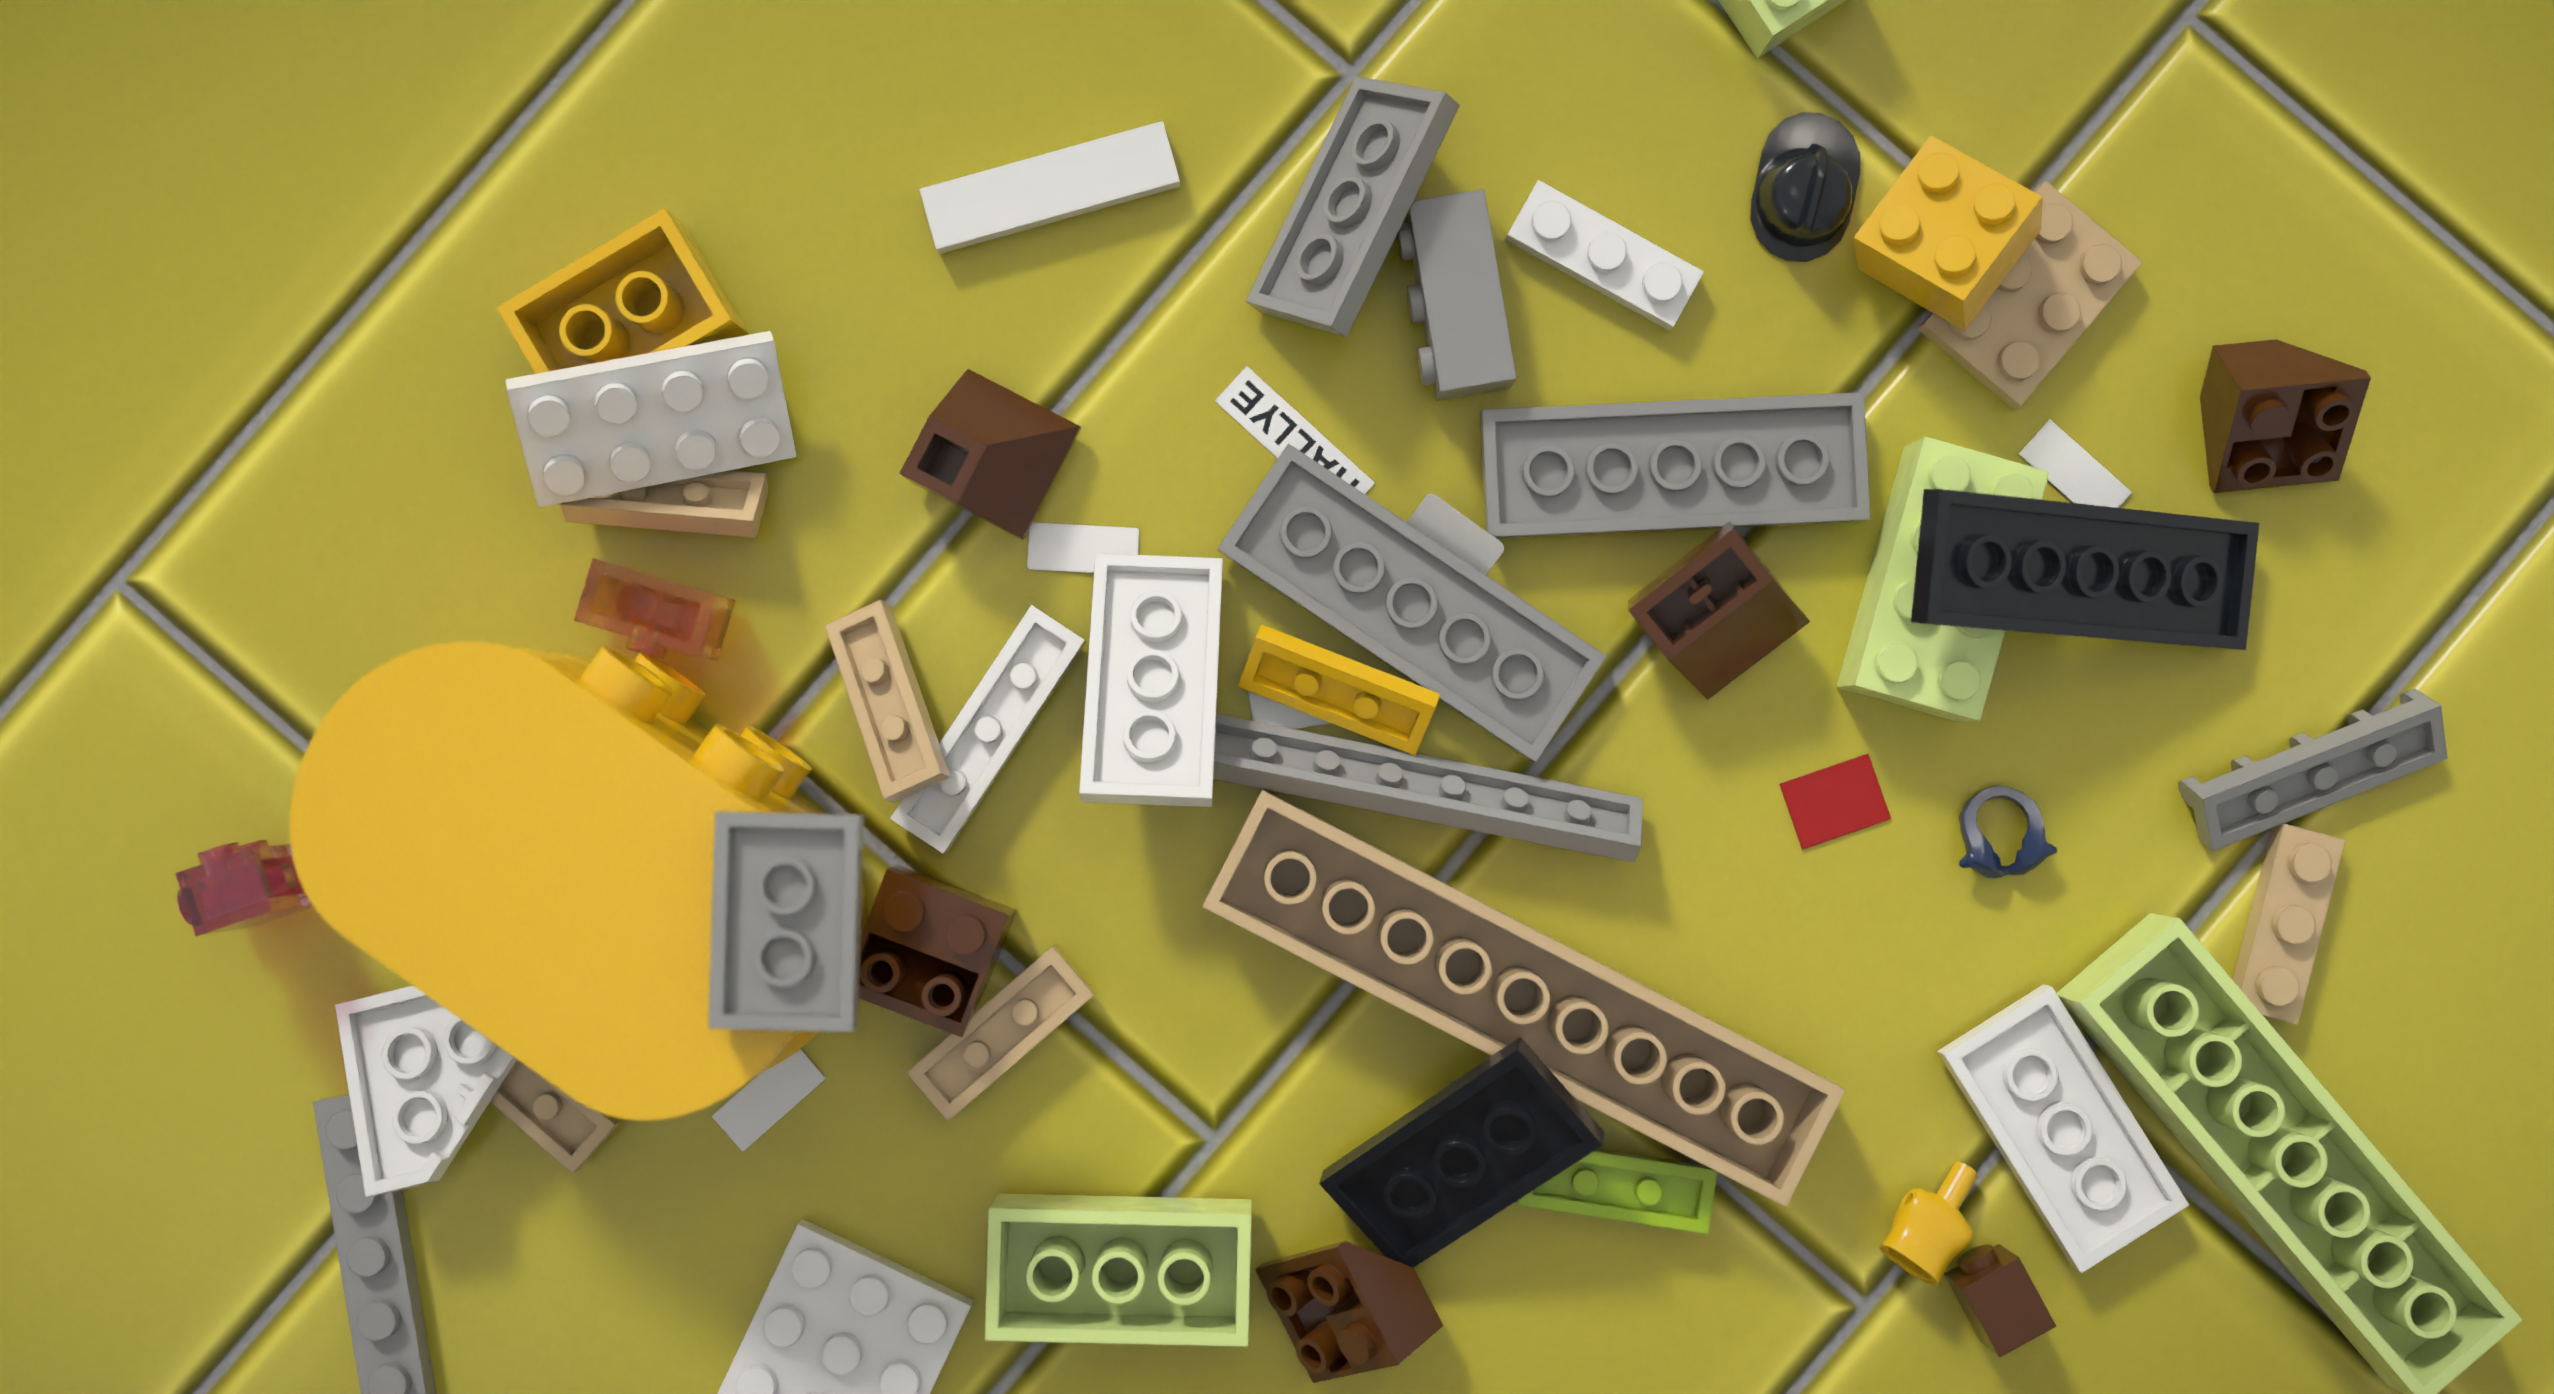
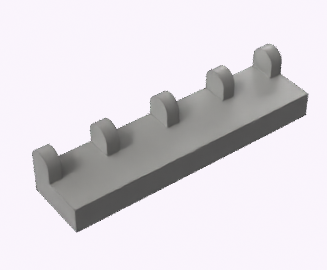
M2412 689L2400 695L2401 705L2374 716L2365 710L2356 711L2348 715V726L2315 739L2306 733H2300L2290 737V749L2257 762H2253L2247 756L2231 761L2232 772L2204 783H2200L2192 776L2179 781L2178 788L2182 798L2194 809L2199 840L2211 851H2215L2448 759L2441 705L2419 690Z

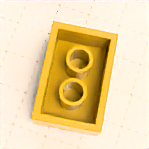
M665 208L496 307L535 374L748 334L686 227Z

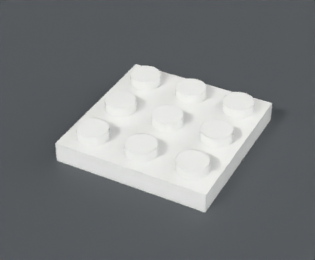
M802 1219L797 1224L717 1394H930L974 1300Z

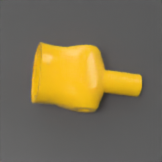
M1955 1161L1937 1193L1921 1188L1910 1190L1897 1207L1891 1229L1879 1246L1882 1253L1915 1278L1927 1284L1938 1286L1948 1264L1969 1244L1973 1236L1972 1228L1959 1211V1208L1977 1179L1978 1173L1970 1166Z

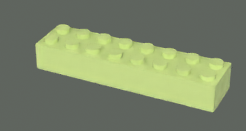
M2149 913L2056 993L2068 1012L2385 1384L2402 1394H2438L2522 1321V1318L2180 918Z

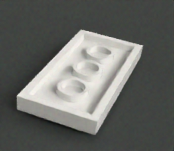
M771 331L506 379L507 393L538 508L797 457Z
M1095 553L1079 789L1081 802L1212 807L1223 558Z
M2041 985L1937 1051L2073 1269L2080 1273L2085 1272L2189 1206V1203L2052 986Z

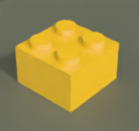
M1930 136L1854 236L1858 270L1965 331L2041 231L2042 196L1939 139Z

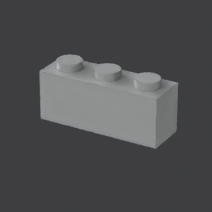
M1484 189L1413 201L1405 217V222L1402 223L1396 236L1401 261L1412 260L1416 284L1406 286L1412 324L1423 322L1427 347L1417 348L1422 385H1433L1436 401L1510 389L1517 377Z

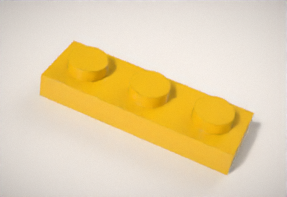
M1262 624L1257 632L1238 687L1414 756L1418 751L1440 696L1437 692Z

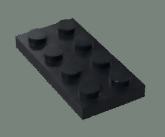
M1519 1037L1324 1169L1319 1184L1385 1257L1414 1268L1603 1146L1604 1131L1526 1042Z

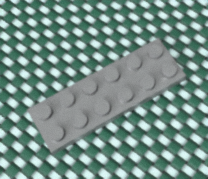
M1864 392L1487 409L1480 412L1485 531L1496 539L1720 529L1729 521L1735 528L1852 523L1870 520Z
M1289 443L1217 548L1221 554L1417 685L1439 693V700L1532 762H1537L1607 657Z

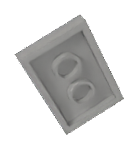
M715 812L708 1028L854 1032L858 1029L864 815Z

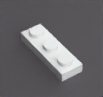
M1540 180L1536 182L1505 239L1509 243L1668 331L1674 327L1704 273L1699 268Z

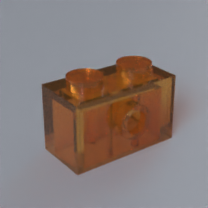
M592 558L574 621L628 636L626 649L636 652L642 651L649 656L664 659L668 648L699 658L718 661L736 600Z

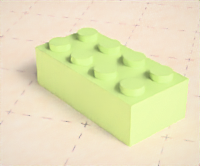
M1926 436L1904 446L1836 688L1955 722L1981 720L2005 630L1911 623L1924 489H1945L2042 500L2049 471Z
M998 1193L988 1208L985 1341L1248 1347L1252 1199Z

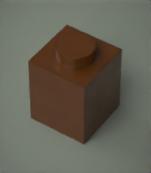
M1989 1244L1981 1245L1965 1252L1957 1260L1959 1266L1944 1273L1980 1342L1998 1357H2002L2057 1327L2020 1258L2000 1244L1994 1247Z

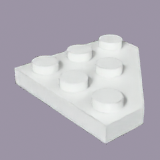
M414 986L336 1004L335 1009L365 1197L379 1196L439 1181L517 1059Z

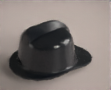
M1799 113L1784 119L1769 133L1763 147L1751 199L1750 221L1759 242L1771 254L1786 261L1807 262L1826 255L1841 241L1850 222L1860 176V152L1853 135L1838 120L1822 113Z

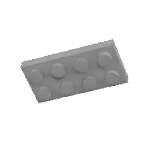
M1356 76L1245 302L1261 313L1347 338L1460 105L1446 92Z

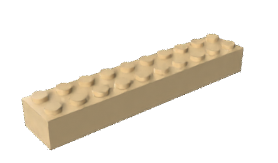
M1263 789L1202 906L1491 1056L1521 1037L1575 1099L1787 1207L1845 1092V1089L1819 1074Z

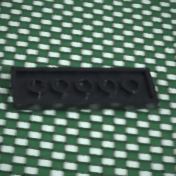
M1924 489L1911 623L2246 650L2259 523L1955 490Z

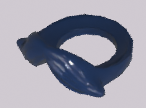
M1991 786L1976 792L1965 802L1959 815V824L1967 853L1959 861L1960 867L1972 868L1980 875L1991 879L2001 878L2005 875H2024L2035 869L2046 858L2057 853V848L2045 840L2043 819L2036 802L2023 792L2006 786ZM1993 798H2005L2014 802L2023 810L2027 818V831L2022 839V848L2017 851L2015 862L2009 866L2001 865L1998 854L1993 851L1992 845L1983 836L1977 825L1979 807L1985 801Z

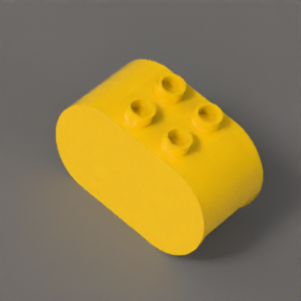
M486 642L436 644L395 657L372 670L340 697L314 733L304 753L296 776L289 821L291 851L296 872L305 894L315 910L343 937L586 1107L605 1115L629 1120H661L683 1116L704 1109L724 1099L744 1086L760 1072L779 1064L798 1052L820 1032L708 1028L715 812L825 813L796 793L812 770L803 759L772 737L748 725L740 735L719 724H715L710 732L690 718L705 698L706 693L686 676L658 658L640 651L633 660L606 645L602 646L593 659L586 656ZM863 879L861 902V935L868 919L867 899Z

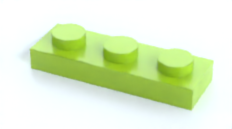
M1598 1148L1516 1201V1203L1526 1207L1709 1234L1718 1172L1703 1164Z

